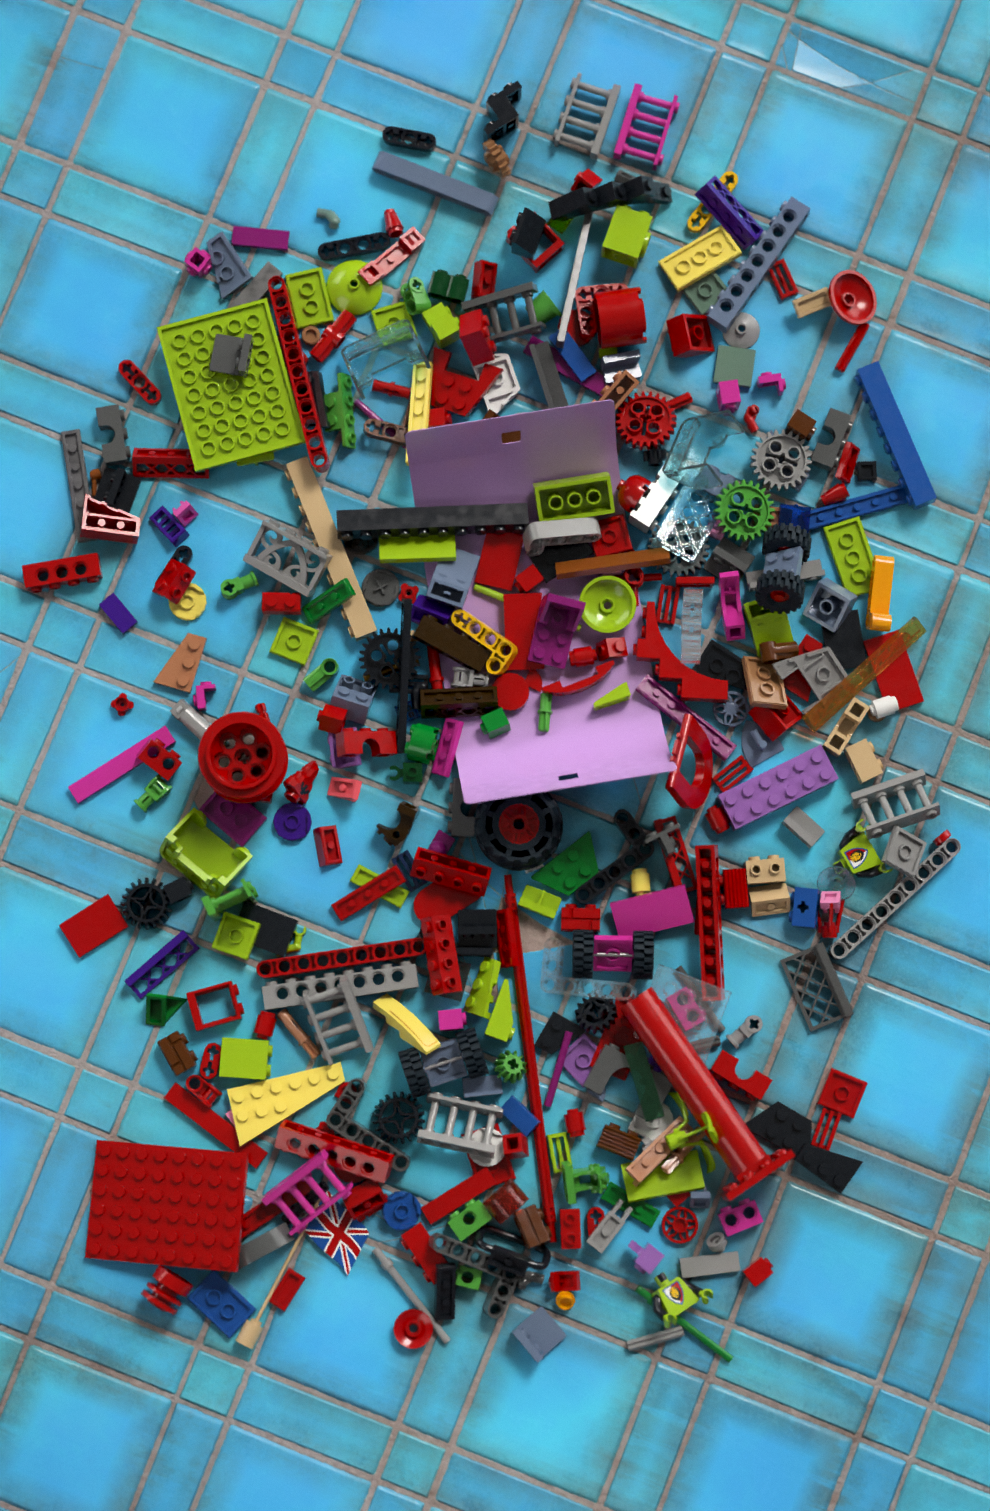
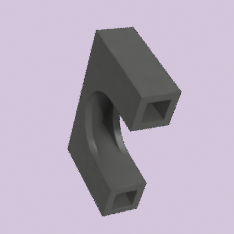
M612 1043L609 1046L604 1044L582 1086L601 1095L609 1078L616 1070L620 1068L634 1069L642 1076L645 1083L643 1097L634 1114L653 1123L672 1084L663 1071L661 1073L654 1071L653 1065L645 1061L643 1064L636 1061V1056L628 1052L626 1055L619 1052L620 1048Z

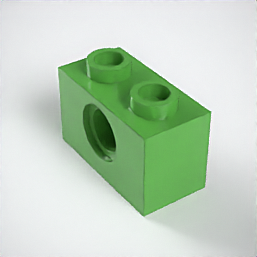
M473 1198L464 1205L466 1207L465 1210L462 1212L457 1210L449 1216L450 1221L447 1223L460 1241H463L493 1219L479 1199L475 1201ZM466 1213L474 1215L475 1220L472 1224H466L463 1221V1216Z

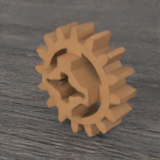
M491 138L482 143L485 150L484 160L491 171L498 173L502 179L510 175L511 172L508 167L510 160L502 146L495 144Z

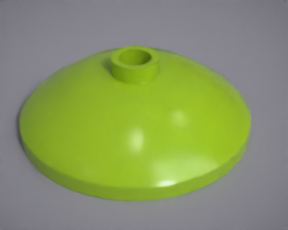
M360 260L345 261L337 265L330 273L326 288L330 303L339 312L342 313L345 309L354 316L363 315L370 312L379 303L383 292L382 280L370 286L358 274V271L367 264L366 262ZM352 282H357L356 287H352L350 284Z
M601 576L593 579L584 587L579 601L586 602L582 614L584 622L590 628L602 633H613L625 628L633 619L636 611V598L632 588L624 580L615 576ZM606 602L611 604L610 609L604 608Z

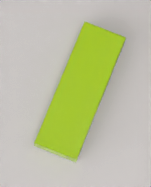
M359 864L350 882L361 887L379 875ZM398 886L380 898L401 909L410 891Z

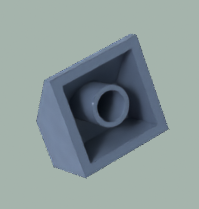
M826 577L818 581L802 614L835 633L850 614L858 596Z

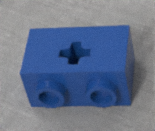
M795 887V892L791 893V903H794L793 911L789 912V922H792L791 926L817 929L820 901L819 889ZM805 903V905L809 908L806 909L803 913V911L799 908L803 907Z

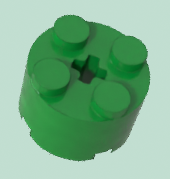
M421 723L412 724L410 728V735L412 736L404 749L408 760L431 766L432 762L430 760L434 761L440 741L437 739V735H441V729Z

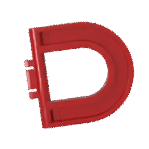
M684 714L680 732L676 734L677 740H675L672 749L673 756L670 757V762H675L677 769L669 772L665 788L680 807L696 809L704 803L710 790L713 774V756L710 741L704 730L692 715ZM686 744L693 751L696 762L695 777L691 785L680 772Z

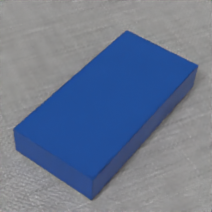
M514 1095L501 1107V1109H504L503 1114L526 1137L541 1123Z

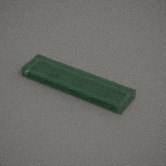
M640 1041L623 1046L645 1122L664 1117L665 1115L643 1042Z

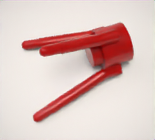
M841 899L836 924L833 922L832 903L829 906V922H824V926H822L818 911V933H821V937L837 938L844 908V899Z

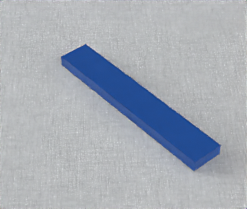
M900 485L802 512L800 517L803 527L808 532L858 516L861 517L907 504L905 498L907 494L905 489H901Z

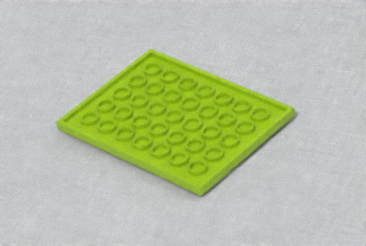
M267 298L157 327L195 472L306 443ZM216 334L244 338V334L253 336L254 342L247 377L210 371Z

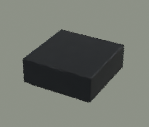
M876 461L856 463L857 482L877 480Z

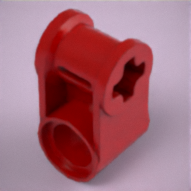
M191 1075L186 1080L187 1089L210 1109L217 1097L223 1094L199 1075ZM192 1078L200 1080V1087L198 1089L190 1087V1080Z

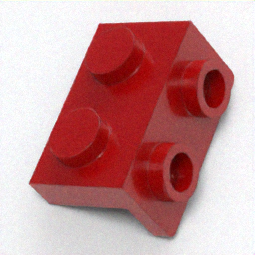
M171 559L165 566L161 577L156 581L152 592L170 600L174 604H178L196 572L184 563Z

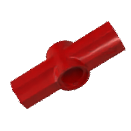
M344 309L334 323L328 325L323 331L321 339L309 352L317 362L322 364L330 353L342 344L346 337L345 335L357 322L354 315Z

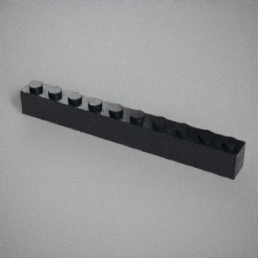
M527 503L336 510L337 538L344 541L352 539L370 540L371 538L389 539L391 537L405 539L410 536L426 538L435 535L439 537H446L448 535L465 536L467 534L485 535L486 533L502 535L509 532L522 534L525 532L527 525H529Z

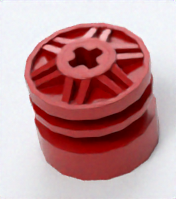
M159 1265L152 1275L158 1281V1284L148 1282L147 1286L153 1291L150 1292L143 1289L141 1294L156 1308L176 1315L178 1310L172 1303L181 1307L182 1302L176 1298L177 1295L187 1297L193 1285L167 1267Z

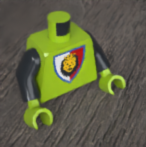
M860 819L856 826L847 831L839 844L840 851H838L841 859L832 864L838 874L847 869L850 875L855 874L858 878H873L893 871V868L886 869V864L881 862L870 841L867 839L864 833L866 827L863 828L860 824L864 819Z
M664 1272L654 1278L660 1288L652 1293V1311L664 1322L666 1328L670 1327V1322L676 1325V1316L698 1302L699 1298L702 1299L704 1304L709 1303L707 1297L713 1299L712 1290H703L680 1277L669 1281Z

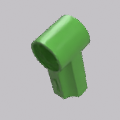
M327 658L303 680L315 692L331 677L338 674L339 665L334 659ZM328 663H334L335 670L327 672L325 666Z

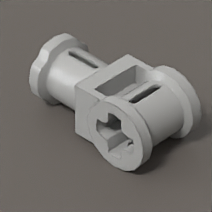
M453 667L454 677L450 685L451 687H488L490 673L479 674L465 667Z
M748 1016L744 1023L732 1034H727L726 1038L738 1049L745 1039L762 1029L763 1022L758 1016ZM750 1019L753 1020V1021H755V1020L758 1021V1022L756 1023V1025H757V1028H756V1029L753 1028V1027H752V1028H749V1025L751 1024V1023L749 1022Z

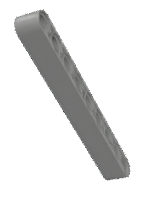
M949 838L919 864L915 878L906 876L829 947L830 957L840 960L847 956L959 853L961 849L960 842L955 838ZM947 843H953L955 845L954 852H949L947 850ZM936 855L941 858L940 865L933 863V856ZM920 868L927 871L926 878H921L918 875ZM906 881H910L913 884L912 891H907L904 888ZM891 894H896L899 897L898 904H893L890 901ZM877 907L884 908V917H879L876 914ZM863 920L870 921V930H865L862 927ZM849 933L856 934V943L849 942ZM835 946L842 947L843 954L841 956L834 954L833 949Z

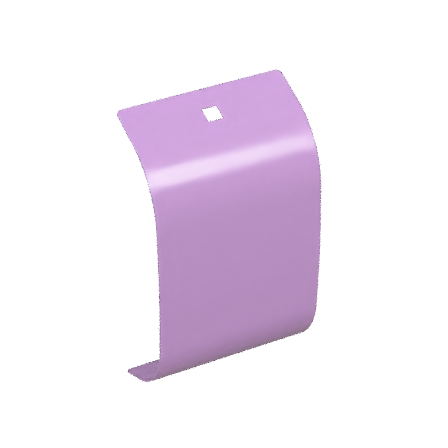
M612 400L419 429L405 434L415 507L527 503L530 524L538 522L533 483L608 471L611 478L615 513L592 517L597 518L599 521L624 514L627 525L625 510L620 506L617 499L619 490L616 488L621 480L616 445L615 404ZM520 431L521 441L502 443V433ZM486 534L455 535L456 548L481 557ZM589 542L588 544L593 550L592 542ZM524 543L515 577L533 564L526 555ZM595 553L587 558L595 557ZM424 562L428 588L438 562ZM478 562L462 610L471 613L505 637L504 602L473 590L476 584L475 578L479 566ZM600 573L559 580L556 577L548 583L544 581L530 593H542V598L546 594L551 593L579 601L584 587L593 579L603 575ZM630 574V578L628 580L631 582L637 581L636 578H634V574ZM515 579L513 583L512 592L482 585L484 587L490 588L502 594L520 593L514 585L516 583ZM639 592V606L636 607L633 619L625 628L613 633H602L590 628L581 617L579 622L582 625L580 632H573L569 651H573L575 648L591 646L592 649L596 650V643L606 638L625 637L628 656L611 658L600 662L597 655L594 665L576 668V666L571 667L568 653L564 670L544 665L545 669L536 670L541 676L542 687L560 681L562 687L596 675V666L614 660L615 663L611 672L591 688L576 694L552 697L551 711L553 713L550 715L548 732H540L538 730L539 714L537 712L540 708V694L542 690L538 692L532 688H529V699L522 708L515 711L503 710L510 723L511 730L490 739L488 734H483L479 725L482 724L481 716L450 717V719L464 722L455 755L464 802L466 804L659 774L677 769L675 762H670L671 753L667 744L660 710L635 690L647 674L653 678L651 662L636 661V655H633V644H637L638 638L645 639V637H641L644 621ZM606 602L604 608L610 609L611 604ZM460 615L459 618L461 619V622H464V623H467V624H468L469 621H466V620L463 618V616ZM451 617L449 618L448 625L455 629L454 632L460 635L461 633L468 635L452 623ZM479 624L475 625L473 628L475 634L479 633L480 631ZM491 635L488 639L490 645L495 642L494 635ZM471 637L470 641L477 644L478 641ZM439 653L442 676L444 677V689L453 688L450 686L454 677L453 667L464 666ZM498 661L493 665L494 671H498L500 668ZM486 663L479 674L489 673L486 669ZM529 670L506 671L504 674L516 673L526 679ZM490 673L488 687L492 686L496 678L501 675ZM627 682L631 693L630 700L597 711L593 709L595 701L622 683ZM494 706L485 707V709H494ZM570 774L578 775V778L561 781L558 778L559 776Z

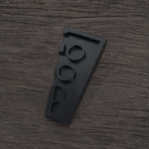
M711 639L692 670L713 679L727 680L728 685L747 691L742 658Z

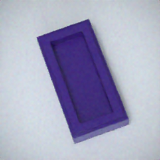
M114 593L99 604L123 634L138 623Z

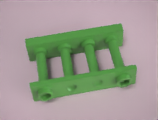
M244 878L241 879L242 887L217 899L211 898L209 895L201 898L208 915L216 922L222 919L221 914L224 913V910L247 899L257 903L256 897H258V893L250 881L247 882Z

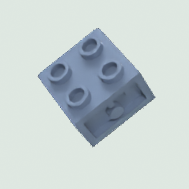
M542 1306L512 1330L515 1337L537 1363L566 1337L564 1331Z

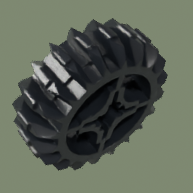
M148 877L145 878V884L142 883L141 879H138L139 885L136 886L132 882L131 886L134 889L131 891L129 888H126L125 891L129 895H122V898L127 900V902H121V906H127L126 909L122 910V913H129L125 917L127 921L133 918L131 925L134 926L139 922V929L143 927V924H145L146 930H149L150 924L156 929L157 921L161 925L164 924L161 920L162 917L167 920L169 919L165 913L166 911L172 913L173 910L167 908V906L173 904L167 901L168 896L165 895L164 888L161 889L164 884L163 882H159L156 886L157 880L154 878L151 884H149ZM149 888L144 897H134L138 891ZM155 890L160 893L163 905L154 902ZM150 898L151 900L149 902H151L155 906H147V908L144 909L145 906L142 905L141 902H138H146ZM132 902L140 905V918L134 914ZM151 910L160 911L154 918L146 919Z
M393 1092L392 1099L386 1094L385 1097L388 1101L384 1102L380 1099L379 1102L383 1104L382 1107L375 1105V1109L380 1110L379 1114L373 1113V1116L378 1117V1120H374L373 1124L379 1123L380 1125L375 1128V1131L377 1132L382 1129L383 1132L380 1134V1137L382 1138L387 1134L386 1141L389 1142L391 1137H393L394 1144H397L398 1138H401V1143L405 1144V1137L411 1142L412 1138L410 1135L412 1133L416 1137L418 1135L415 1129H423L421 1126H418V1123H425L424 1119H419V1116L425 1115V1112L418 1113V1109L422 1108V1105H414L418 1099L415 1098L411 1102L409 1100L411 1094H408L405 1099L403 1098L404 1092H400V1097H397L396 1092ZM399 1101L409 1104L414 1112L403 1113L400 1109ZM393 1103L394 1113L389 1117L382 1118L385 1108ZM396 1108H398L400 1115H409L400 1123L401 1128L396 1120H389L397 1113ZM415 1118L413 1127L404 1133V1122ZM384 1123H395L398 1134L389 1132L385 1128Z

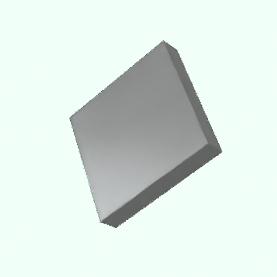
M893 826L881 861L906 876L915 878L927 843L904 829Z

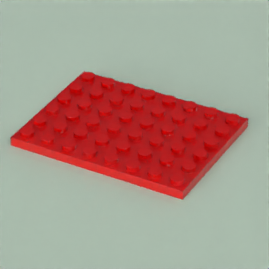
M97 1140L85 1258L238 1272L249 1153Z

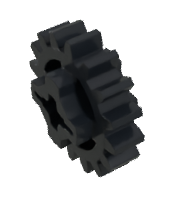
M599 993L596 994V997L589 994L588 1000L583 997V1004H577L578 1009L575 1010L576 1021L581 1029L585 1028L586 1033L590 1030H593V1034H596L597 1030L604 1033V1028L610 1030V1024L615 1025V1018L618 1017L616 1004L613 1003L612 999L608 1000L607 995L601 998Z

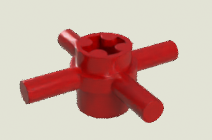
M641 568L624 570L622 575H614L624 580L632 588L636 598V607L639 606L638 589L643 585L644 581H662V573L644 574ZM630 574H634V578H638V581H629Z

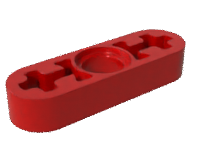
M131 360L120 362L118 370L130 386L147 404L151 406L159 404L162 397L157 387ZM125 365L127 367L131 365L130 369L134 374L133 377L129 374V372H124L123 367ZM143 378L145 385L140 388L136 387L135 380ZM147 388L152 394L157 393L155 400H149V394L145 391Z

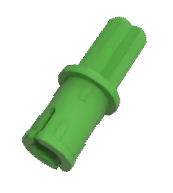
M549 693L540 694V708L537 712L539 714L538 730L540 732L549 731L550 715L553 713L551 711L553 695Z

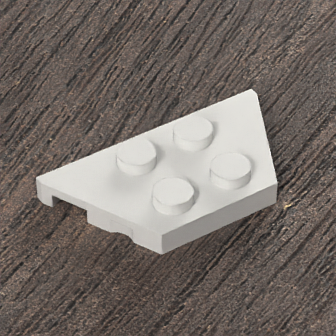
M494 353L495 360L486 362V364L504 370L483 397L487 411L491 409L496 414L521 391L510 357L504 353ZM485 363L476 366L472 365L478 381Z

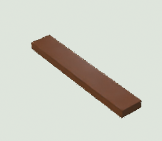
M668 546L557 562L555 567L556 576L559 580L670 564L671 560Z

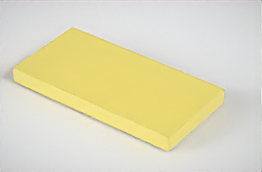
M720 225L658 261V264L677 292H680L742 256V251L730 234Z

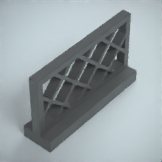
M823 942L780 960L810 1031L854 1014ZM813 950L817 957L814 965L804 962L806 953ZM803 955L801 960L797 959V957ZM792 959L800 962L797 972L788 970L785 962ZM802 963L813 967L809 978L798 974ZM815 968L824 973L822 983L811 979ZM797 976L808 980L804 991L796 988L794 984ZM810 981L821 985L817 996L806 992ZM823 986L829 988L832 992L829 1001L819 997ZM805 994L815 998L812 1008L804 1006L802 1000ZM818 999L828 1003L825 1013L814 1010ZM830 1004L837 1006L841 1015L835 1018L826 1015ZM812 1012L823 1016L821 1023L813 1026L810 1021ZM825 1017L830 1018V1020L824 1022Z

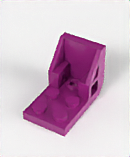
M551 593L543 596L527 661L564 670L573 632L578 627L586 602Z

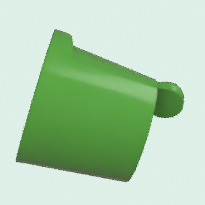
M544 290L533 299L537 322L541 321L545 324L556 316L562 317V313Z

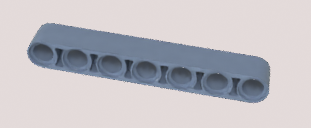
M379 151L372 170L380 175L486 216H492L499 200L496 195L384 151Z

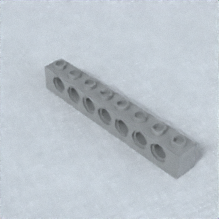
M411 961L400 962V966L392 967V964L381 965V969L373 970V967L361 968L362 972L354 973V969L342 971L343 975L335 976V972L323 974V978H316L315 975L304 977L303 981H297L296 978L286 979L283 984H277V981L266 982V986L262 987L264 1007L268 1011L301 1006V997L303 996L297 995V988L299 986H305L310 997L318 994L316 991L317 984H326L327 991L335 988V983L340 980L339 977L345 975L349 979L355 997L419 988L416 964H412ZM396 971L403 973V979L400 982H395L392 979V975ZM377 974L384 976V982L381 985H376L373 982V978ZM357 977L365 979V984L361 988H357L354 985V980ZM286 989L288 991L287 998L279 999L278 991ZM339 994L316 1003L341 1000L346 998L344 995L341 996Z

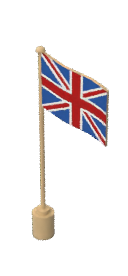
M327 1191V1196L329 1198L332 1197L331 1193ZM320 1198L316 1201L314 1209L323 1204ZM337 1201L306 1224L307 1228L296 1239L256 1319L251 1318L250 1321L246 1319L235 1341L253 1350L264 1329L261 1327L262 1322L259 1319L304 1232L310 1236L320 1249L337 1261L347 1275L349 1274L369 1232L357 1219L353 1220L350 1213Z

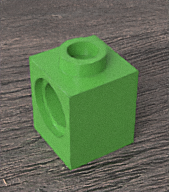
M460 1265L459 1269L456 1268V1285L479 1290L483 1271ZM466 1271L473 1274V1280L469 1283L462 1280V1274Z

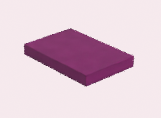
M213 792L199 809L210 821L241 847H244L267 820L250 803L231 802L222 798L216 792Z

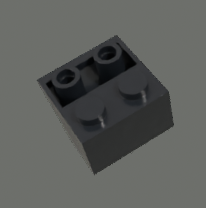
M525 207L523 213L519 212L516 230H512L509 246H512L511 253L533 260L546 226V220Z

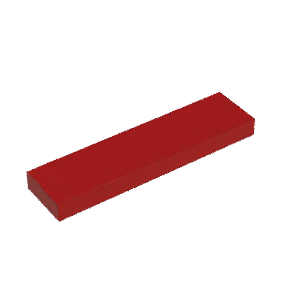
M395 865L331 906L340 921H343L407 880L399 867Z
M485 1167L421 1207V1210L429 1223L433 1224L494 1186L497 1182L488 1167Z

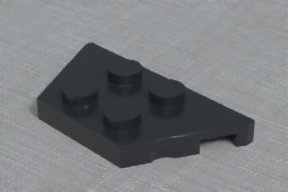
M780 1102L774 1103L746 1122L750 1131L781 1149H791L795 1156L804 1143L811 1145L812 1121Z

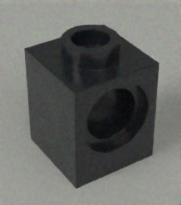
M184 876L163 886L170 903L173 905L193 896L192 890L195 889L191 880H186Z

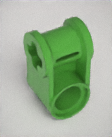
M412 277L408 283L401 286L400 293L410 315L422 314L431 308V301L420 278Z

